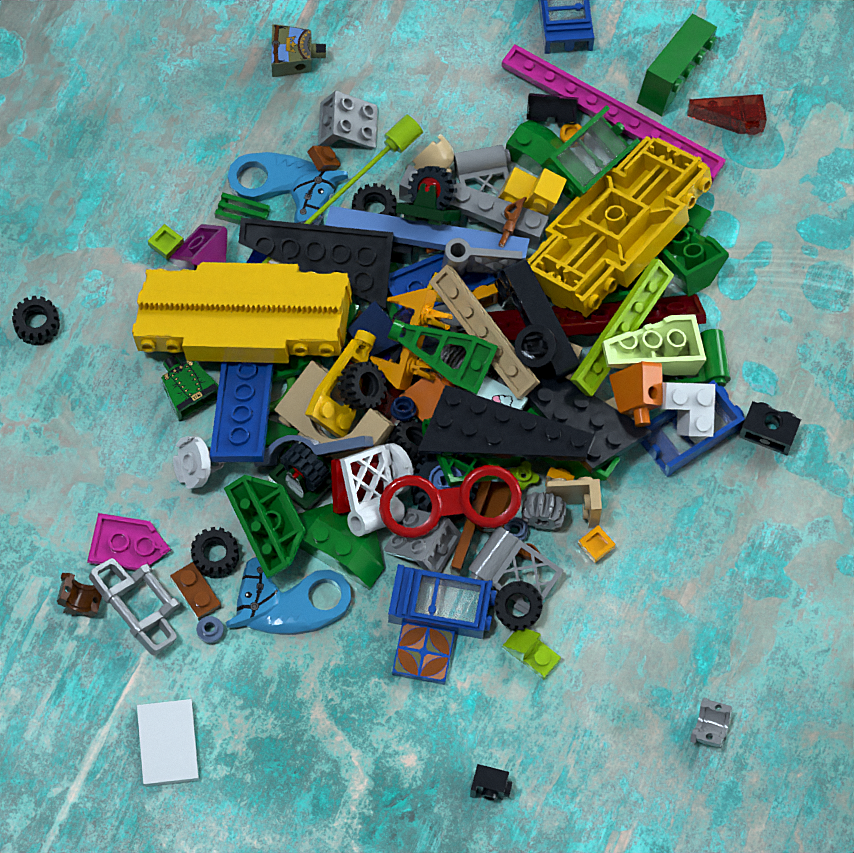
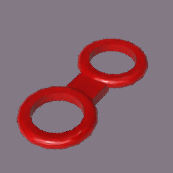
M484 465L475 468L465 476L460 487L439 490L431 481L421 476L405 475L394 479L385 487L380 497L379 512L386 527L392 533L402 538H417L426 535L436 527L441 516L464 514L470 522L480 527L497 528L506 525L516 516L521 506L522 491L518 480L513 474L496 465ZM487 475L503 479L511 492V502L507 510L493 518L477 514L469 500L470 489L473 483ZM408 485L423 489L429 495L432 503V510L428 520L414 528L398 524L390 512V500L393 494L400 488Z

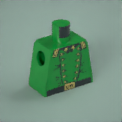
M171 356L163 362L168 372L161 377L162 384L178 421L217 400L219 385L195 361H186L181 364L176 356Z

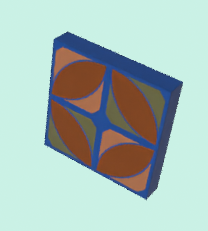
M402 622L392 675L445 685L455 631Z

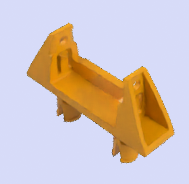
M424 288L387 298V301L405 306V309L412 308L415 310L414 315L411 317V325L428 327L429 324L448 330L450 325L440 321V319L453 320L452 314L433 309L438 291ZM421 335L418 338L417 347L419 349L422 347L425 335ZM404 346L401 351L399 364L393 362L392 359L388 361L374 356L370 357V360L379 366L378 369L382 370L383 375L399 390L406 391L410 388L413 375H418L431 381L436 377L425 370L426 368L432 369L430 366L419 360L417 356Z

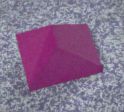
M201 224L168 258L169 261L181 270H196L197 265L202 262L226 263L228 230L225 226Z

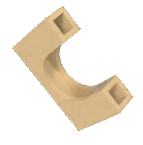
M311 361L274 409L280 414L278 419L290 428L293 425L299 430L298 435L311 437L320 443L359 436H372L374 447L383 445L396 427L394 423L378 410L370 408L350 434L339 439L328 437L322 431L319 424L305 415L315 390L329 372L323 365L315 361ZM371 448L338 453L324 457L327 459L333 458L334 460L342 459Z

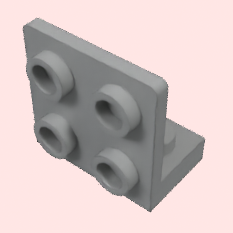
M336 90L320 103L318 146H330L338 139L371 150L376 147L377 105Z
M408 508L399 524L410 528L420 526L428 520L431 513ZM441 516L436 527L426 535L417 538H402L393 533L384 551L390 555L416 561L423 570L440 573L459 542L461 532L448 517Z

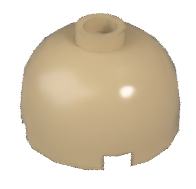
M442 134L438 136L441 140L438 144L432 141L413 160L416 164L414 166L415 169L418 170L426 166H440V168L447 169L446 172H452L449 167L454 161L453 147Z

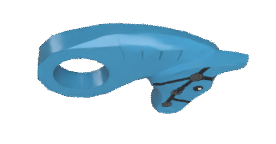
M262 152L238 157L230 165L227 177L232 194L248 200L259 202L274 196L290 193L296 204L294 223H305L333 197L337 183L348 179V172L340 170L318 171L314 163L286 154ZM256 167L262 169L268 178L261 187L249 189L239 183L238 177L240 173L247 168ZM323 213L311 224L317 225Z
M254 557L247 561L244 567L237 597V614L225 623L227 628L246 626L253 630L279 635H296L318 631L336 622L346 614L351 605L350 585L343 575L337 572L317 570L290 590L282 593L272 582L271 578H266L257 557ZM330 583L340 591L341 600L332 609L320 610L309 601V593L312 588L318 584Z

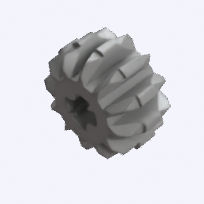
M543 491L542 493L533 492L526 495L521 513L522 519L526 521L527 525H533L535 529L554 530L555 528L562 527L567 509L566 503L561 497L554 496L553 493L547 494Z

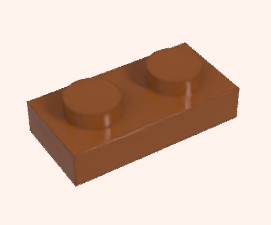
M193 562L170 575L172 582L198 621L221 608V603Z

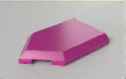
M98 513L87 563L100 565L112 558L123 569L136 571L145 564L150 565L169 553L171 549L163 541L150 521Z

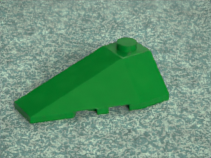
M528 120L517 127L507 141L506 149L510 152L512 162L539 176L543 171L541 165L564 143L552 130L534 120ZM570 149L558 158L562 165L582 186L595 176Z
M689 226L688 228L683 227L658 256L662 263L674 274L673 281L690 297L711 285L728 259L729 253L714 238L708 235L704 237L696 233V229Z

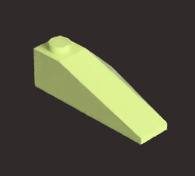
M671 315L658 323L647 324L642 329L623 333L602 343L607 367L625 369L641 361L662 363V374L696 375L706 361L695 315Z

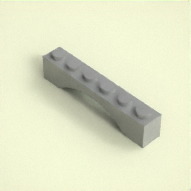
M408 165L399 184V199L405 202H411L409 198L412 197V194H408L411 186L408 185V182L413 181L411 177L413 173H418L417 169L412 165ZM460 183L453 185L454 188H457V193H453V196L456 198L454 201H450V209L461 210L462 214L478 219L503 233L502 229L507 221V218L504 216V210L508 205L512 204L511 202ZM516 207L511 209L509 212L513 213L516 210ZM523 207L512 236L530 239L528 248L537 251L546 234L545 229L548 227L549 216Z

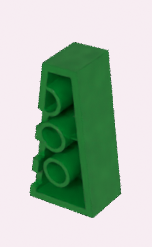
M692 13L647 69L637 103L662 117L687 79L690 78L696 66L702 63L707 50L711 51L717 41V38L714 37L717 26Z

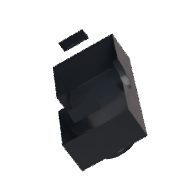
M529 93L526 120L547 121L548 117H555V122L576 124L579 98Z

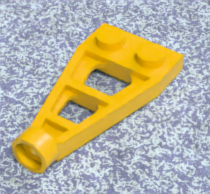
M357 330L354 339L349 342L315 390L305 412L306 416L337 438L347 436L355 418L356 409H351L349 405L345 404L343 406L339 405L330 398V393L334 386L340 382L338 381L339 376H343L341 371L350 359L355 363L368 361L369 352L374 346L376 337L364 330ZM361 377L359 381L360 390L362 388L363 379Z

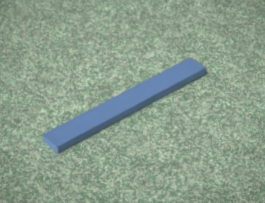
M330 206L325 226L393 232V242L445 250L446 244L450 240L461 238L467 241L471 248L522 251V260H526L530 241L528 238L509 236L505 246L502 248L498 244L503 234L444 224L433 225L428 224L426 221H412L402 217Z

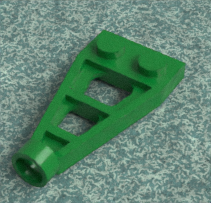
M395 319L387 337L403 345L451 384L475 395L478 394L498 348L497 345L474 335L405 324ZM402 329H405L406 335L404 337H399L402 332ZM421 335L439 340V345L433 355H429L417 347V341ZM448 344L459 345L466 350L464 360L457 369L451 368L441 359V351Z

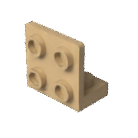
M581 477L577 480L567 481L564 478H555L546 482L545 493H553L554 496L561 497L566 505L582 504L583 520L587 519L588 528H595L599 525L602 512L600 479Z

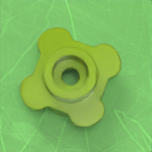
M528 461L522 462L521 466L509 469L518 480L521 491L539 481V475L533 472L532 465Z

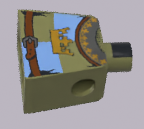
M272 24V77L308 73L311 71L312 58H326V44H312L311 30Z

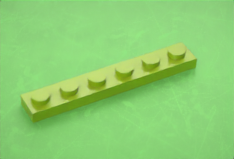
M660 259L651 260L570 380L586 396L594 395L612 368L607 367L602 347L603 341L629 331H637L674 277V274Z

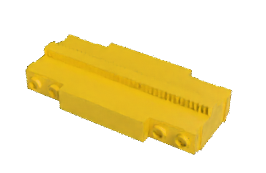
M646 136L625 159L619 162L616 168L612 167L580 198L576 197L545 229L547 240L541 243L538 250L530 258L526 259L544 294L551 298L554 305L560 308H566L567 306L574 311L581 312L587 318L594 310L599 308L602 300L609 293L615 291L618 284L627 288L649 265L651 260L689 222L688 209H691L703 192L706 193L712 185L710 167L703 163L699 156L695 157L659 138L653 137L651 139Z
M202 262L197 265L196 270L167 271L165 269H146V282H143V288L138 294L137 304L139 308L136 323L133 324L132 329L138 351L148 353L153 351L184 352L187 361L289 363L290 355H321L330 357L340 356L342 353L341 349L344 347L349 307L352 305V290L348 273L300 272L298 264Z

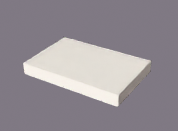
M192 700L137 705L144 787L198 781Z

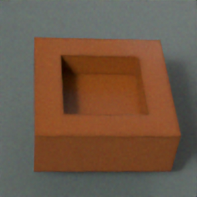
M312 146L307 151L318 171H336L341 166L330 146Z

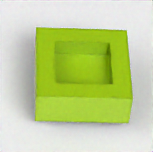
M166 224L148 240V246L165 259H168L184 243L183 237Z

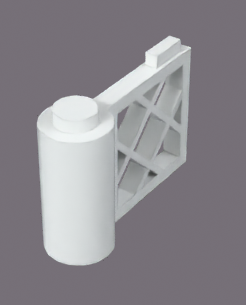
M379 445L340 459L351 509L347 521L349 529L355 536H362L386 527L379 512L382 494L376 492L375 488L379 479L383 481L384 488L392 482L389 465H392L389 449H386L385 445ZM374 454H377L379 459L377 469L369 465ZM352 462H357L361 465L357 476L352 474L350 466ZM367 470L373 474L369 486L362 481ZM359 487L366 490V494L361 502H358L356 494ZM394 493L390 500V512L393 519L399 522L404 518L405 507Z

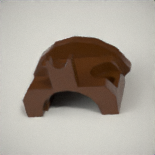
M62 573V583L57 603L66 607L63 613H69L72 617L76 613L95 616L98 613L102 598L96 587L77 582L74 574Z

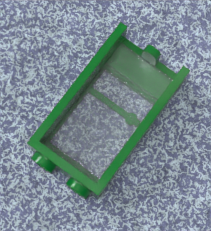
M607 105L541 165L543 169L546 168L567 179L562 192L572 201L576 197L580 198L640 143V140L637 138L629 145L619 135L625 129L624 125L617 122L612 127L603 117L610 109Z

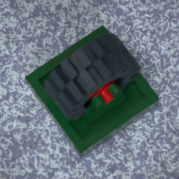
M426 166L416 170L418 173H413L411 176L413 181L408 182V185L411 186V190H408V194H412V197L409 198L411 202L397 203L396 213L404 214V219L425 220L428 224L451 225V221H460L462 211L449 208L451 206L450 201H454L456 198L453 196V193H457V188L453 186L457 183L456 180L451 179L453 176L451 172H446L447 169L440 168V166Z
M303 442L300 444L295 443L280 458L281 463L268 475V480L284 485L289 497L305 511L310 510L332 487L331 462L324 456H316L311 448Z

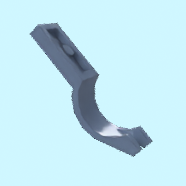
M287 435L277 439L265 450L264 462H254L255 467L277 465L279 456L284 448L293 442L300 441L305 443L316 456H328L374 447L372 436H359L320 443L308 436Z

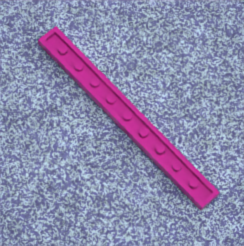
M516 44L513 45L502 60L501 67L552 95L578 97V109L592 117L607 105L610 109L603 117L612 127L617 122L622 123L625 129L621 133L634 140L638 138L641 142L646 136L651 139L653 137L659 138L695 157H701L702 162L710 167L712 183L725 165L726 159Z

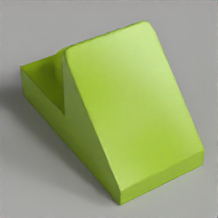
M526 628L522 630L516 629L502 645V648L544 680L561 661V657L540 641V633Z

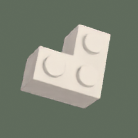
M662 382L663 403L658 408L678 409L677 435L713 437L715 384Z

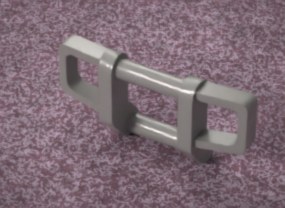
M112 558L93 568L89 579L102 595L104 601L107 604L110 603L131 628L130 633L151 655H156L174 644L177 635L166 621V618L179 608L180 603L176 598H172L152 574L153 570L148 564L141 566L131 576ZM108 569L112 570L122 581L110 589L106 587L98 576ZM144 580L164 605L158 611L139 622L119 597L133 590ZM157 625L168 638L158 645L154 644L145 635V632Z

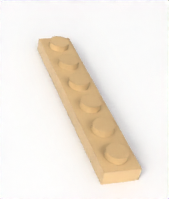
M446 265L429 283L435 291H438V295L469 335H474L498 346L491 365L515 397L523 399L540 381L530 368L517 358L514 347L453 267Z

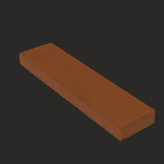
M492 480L480 482L478 491H476L472 508L479 515H481ZM468 518L450 566V575L460 576L477 525L470 522Z

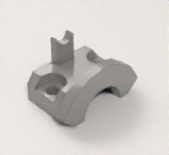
M703 698L700 705L699 718L695 729L692 731L690 742H701L721 748L729 731L728 725L732 715V706Z

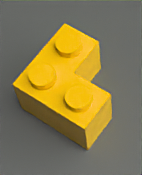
M514 167L507 176L498 198L514 203L523 197H527L523 207L547 216L556 205L567 179L546 168L536 178Z

